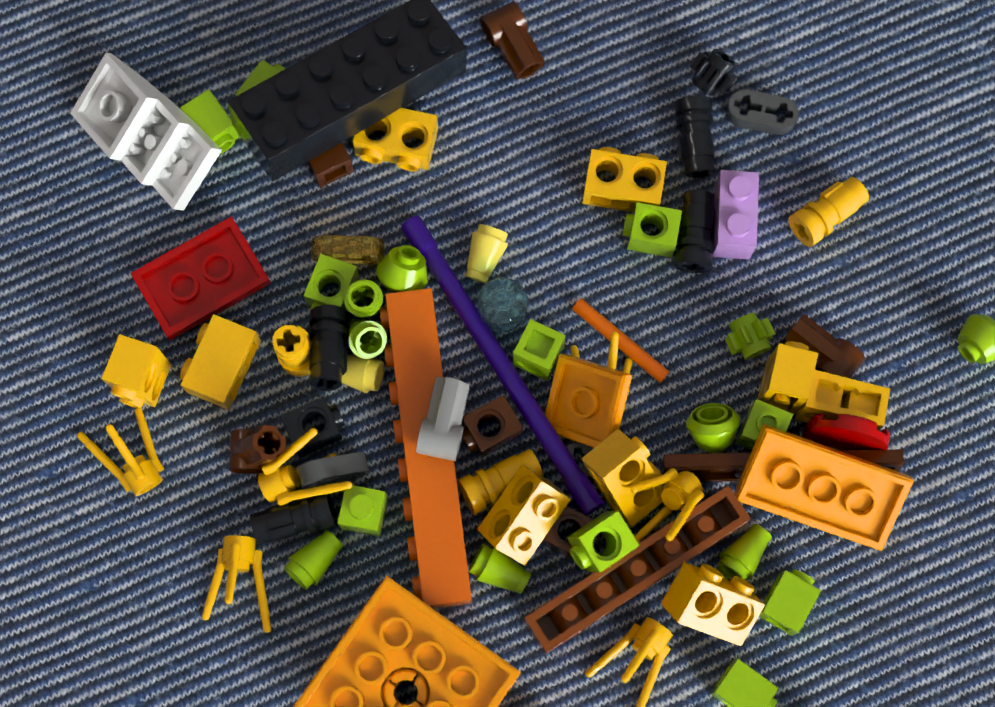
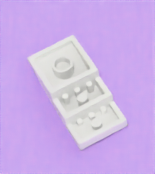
M105 53L70 113L109 159L122 161L141 184L153 186L171 208L184 211L222 151L170 99L112 53Z

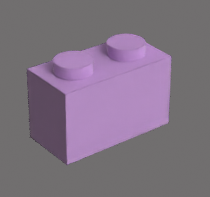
M720 170L714 185L713 257L750 259L756 249L759 172Z

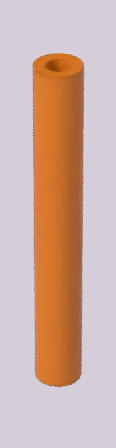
M580 298L573 306L572 310L607 340H611L612 332H618V349L656 381L662 383L670 373L668 369L585 300Z

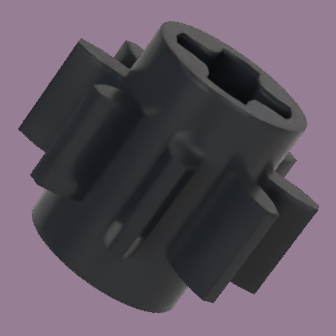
M716 48L711 53L707 51L704 53L700 52L690 65L696 71L692 78L694 85L711 96H714L717 91L722 94L724 91L728 92L738 79L732 73L736 67V62L728 54Z

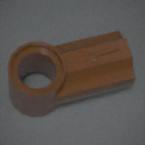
M515 1L480 17V23L485 36L494 48L498 47L516 80L526 79L536 74L544 66V59L530 37L525 17Z
M805 314L782 340L784 344L787 341L805 344L809 347L808 351L818 353L815 370L851 378L865 361L864 354L855 345L843 338H834Z
M262 425L255 429L232 430L229 471L241 474L263 473L261 466L274 461L277 455L285 451L286 437L279 433L277 426Z

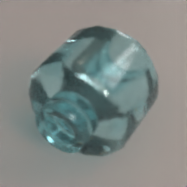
M507 277L495 278L488 281L481 288L478 295V312L491 330L509 332L516 329L524 321L528 309V296L524 288L517 281Z

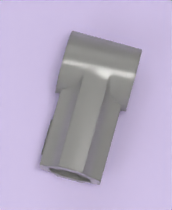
M436 377L427 419L423 418L416 453L456 462L463 434V426L461 424L470 384L455 378Z

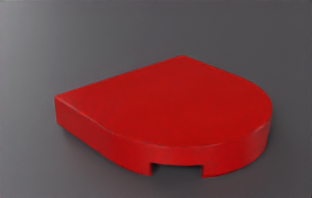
M823 413L817 414L803 427L802 438L840 450H887L890 440V432L887 429L882 430V432L878 431L876 422L849 414L839 413L837 420H824L825 415Z

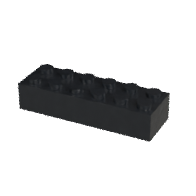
M410 0L228 100L227 104L231 122L273 182L386 118L398 109L407 106L465 73L467 47L431 0Z

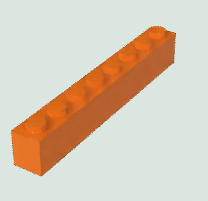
M432 288L385 294L387 306L380 307V318L382 327L385 330L390 329L391 344H386L384 351L386 366L394 367L396 381L388 383L391 405H399L400 419L393 420L396 444H404L405 458L398 459L400 482H408L410 497L402 498L405 522L413 521L415 535L407 537L410 561L418 560L419 576L412 577L413 592L417 598L433 609L472 604L454 461L416 453L423 418L427 419L436 377H443Z

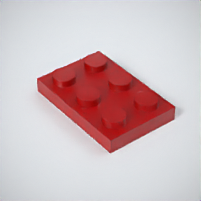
M232 216L130 273L169 341L212 318L213 314H219L271 284Z

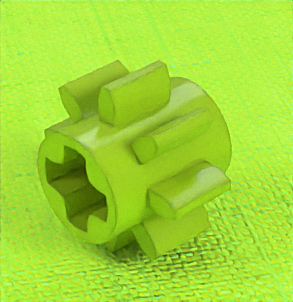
M750 313L729 324L731 333L727 334L725 341L732 355L741 352L745 360H750L768 352L772 348L769 340L773 339L776 333L769 318L760 321L755 313Z

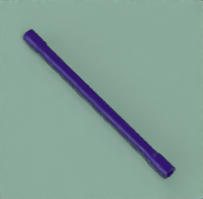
M414 216L401 225L402 232L411 246L417 248L424 256L426 266L565 481V486L579 509L585 516L598 510L604 505V501L587 475L581 471L441 254L437 247V242L421 217Z

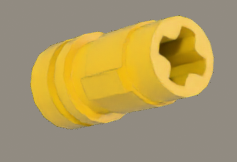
M849 177L844 182L837 181L819 194L818 201L808 202L803 208L789 216L790 228L801 243L808 247H813L823 237L832 233L835 225L846 220L857 212L858 208L868 202V191L857 178Z
M284 325L275 331L272 340L278 361L289 375L294 377L307 376L310 374L309 361L312 341L309 339L310 336L300 326Z
M531 449L517 455L514 454L492 465L491 468L485 471L480 468L474 471V476L467 474L457 479L460 492L473 515L486 510L487 504L494 506L522 464L543 476L540 463Z

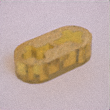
M315 236L312 238L311 259L317 262L320 254H324L349 264H379L384 258L385 242L382 239L368 236Z

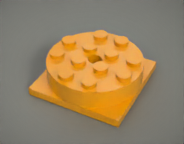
M386 575L293 707H498L521 672ZM405 680L415 682L414 684L418 689L417 701L409 705L401 703L397 697L398 685Z

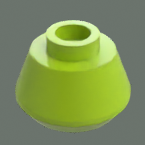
M402 245L391 249L377 265L376 273L380 282L393 293L424 289L427 285L426 260L420 251L413 246Z
M970 315L958 335V351L968 362L986 364L995 360V320L988 315Z
M720 403L701 405L695 408L686 419V427L694 442L699 448L704 449L708 453H720L732 445L740 425L738 413L730 406Z

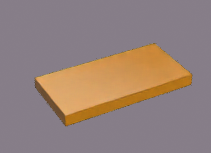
M763 424L734 494L739 502L882 551L914 480L907 474Z

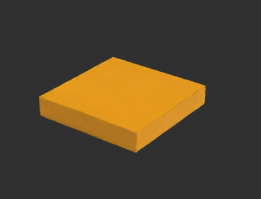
M559 354L545 415L559 436L595 448L614 431L620 429L632 375L569 354Z

